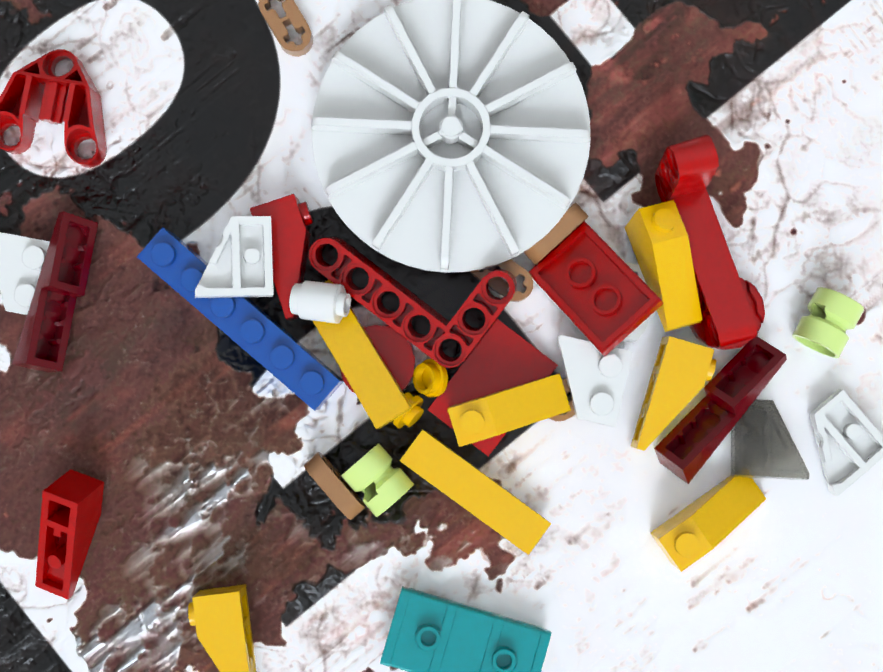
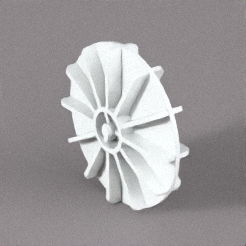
M412 0L395 7L389 5L384 8L383 13L371 19L357 30L342 48L333 55L332 62L319 87L313 109L311 132L314 163L320 183L335 212L360 240L378 253L406 266L425 271L461 273L482 270L506 262L530 249L553 229L569 209L583 180L589 158L591 132L588 104L574 63L569 61L564 51L550 35L529 19V14L524 11L519 13L490 0Z

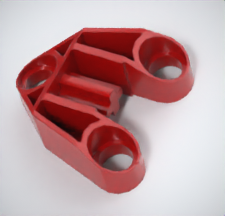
M65 49L50 51L12 74L0 96V149L11 154L24 153L31 147L36 122L38 123L40 120L55 125H62V122H65L64 144L68 156L74 162L87 168L96 167L104 161L107 147L101 96L84 65L73 53ZM63 59L72 60L74 64L72 69L65 75L56 76L55 67L57 63ZM18 126L21 133L20 141L16 145L8 146L4 141V133L9 127ZM86 139L94 140L96 143L95 155L89 159H81L78 154L79 144Z

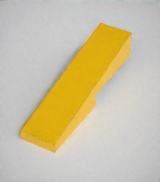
M327 280L326 282H324V283H332V284H334V283L331 282L330 280ZM351 307L348 316L343 317L339 324L313 321L376 429L384 427L413 408Z
M423 429L400 459L401 463L527 555L532 552L552 524Z

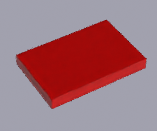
M585 221L529 271L535 282L604 357L664 304L648 285Z
M496 319L450 379L444 393L438 396L427 410L453 429L448 407L548 377L558 365L499 319ZM506 433L471 444L489 457Z

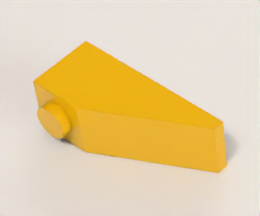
M674 200L639 208L624 228L646 284L664 303L657 309V313L665 332L701 322L703 319L689 238Z
M671 336L662 337L630 445L631 447L645 451L704 387L705 381L712 379L716 368V359H712L715 349Z
M560 373L448 407V413L459 447L571 411Z
M742 467L654 529L650 534L671 564L682 572L722 542L766 500V497L747 470Z
M246 584L200 590L192 597L193 602H190L188 605L189 622L191 626H196L197 638L220 672H257Z

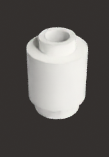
M306 280L302 284H294L289 300L290 311L292 314L299 315L300 319L339 324L342 318L347 317L350 312L351 296L349 293H346L345 287L341 284Z

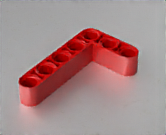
M706 134L668 146L656 170L655 184L661 203L674 200L687 231L701 313L713 344L717 349L757 337V325L706 189L719 166L713 140Z
M338 237L321 238L316 240L309 250L310 263L318 272L334 284L343 285L346 293H349L353 299L439 365L446 368H454L464 362L511 301L517 290V282L511 272L505 269L492 270L482 278L454 317L448 321L344 240ZM327 244L333 245L338 253V259L333 265L327 264L322 257V250ZM357 267L364 269L368 274L369 282L365 288H359L353 283L352 273ZM496 276L502 277L508 282L509 292L506 296L495 297L490 293L488 283L491 278ZM386 291L394 292L398 296L400 305L397 311H389L383 306L382 297ZM467 309H480L485 315V324L478 328L470 326L465 319ZM415 315H423L430 321L431 328L428 334H419L413 329L412 320ZM446 339L458 341L462 348L461 355L455 358L447 356L442 349L443 341Z

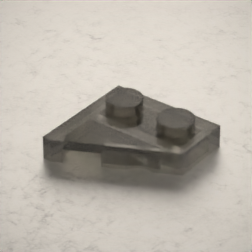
M755 399L731 430V476L806 481L810 479V473L774 401Z

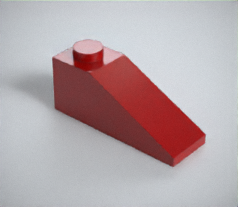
M291 194L250 208L252 216H271L273 281L285 318L290 321L298 319L299 316L291 313L289 300L294 284H302L304 282L310 242V232L307 225L313 223L307 202L300 203L296 195Z
M70 469L43 490L35 587L68 600L73 596L101 515L104 491L103 481Z

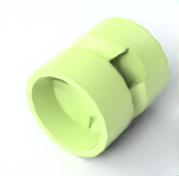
M818 287L807 306L810 315L801 317L792 337L818 353L832 358H839L849 340L846 331L855 329L864 312V307L842 293Z
M380 443L341 475L354 492L362 491L364 493L363 502L376 517L391 507L414 485L401 468H393L391 466L393 458Z

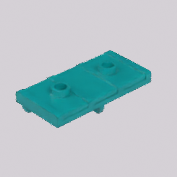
M402 586L380 664L407 672H541L552 632L533 624Z

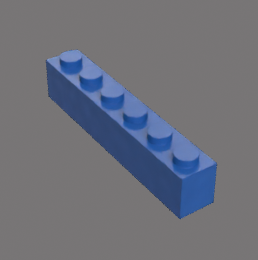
M162 227L137 256L139 260L314 411L320 410L344 382L342 378L248 297L195 298V289L208 263L174 233Z

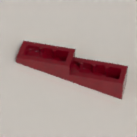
M64 211L59 212L12 365L47 373L62 372L76 298L85 295L98 228L97 222Z
M759 337L749 341L704 387L706 396L654 448L660 464L689 484L787 360L786 354Z

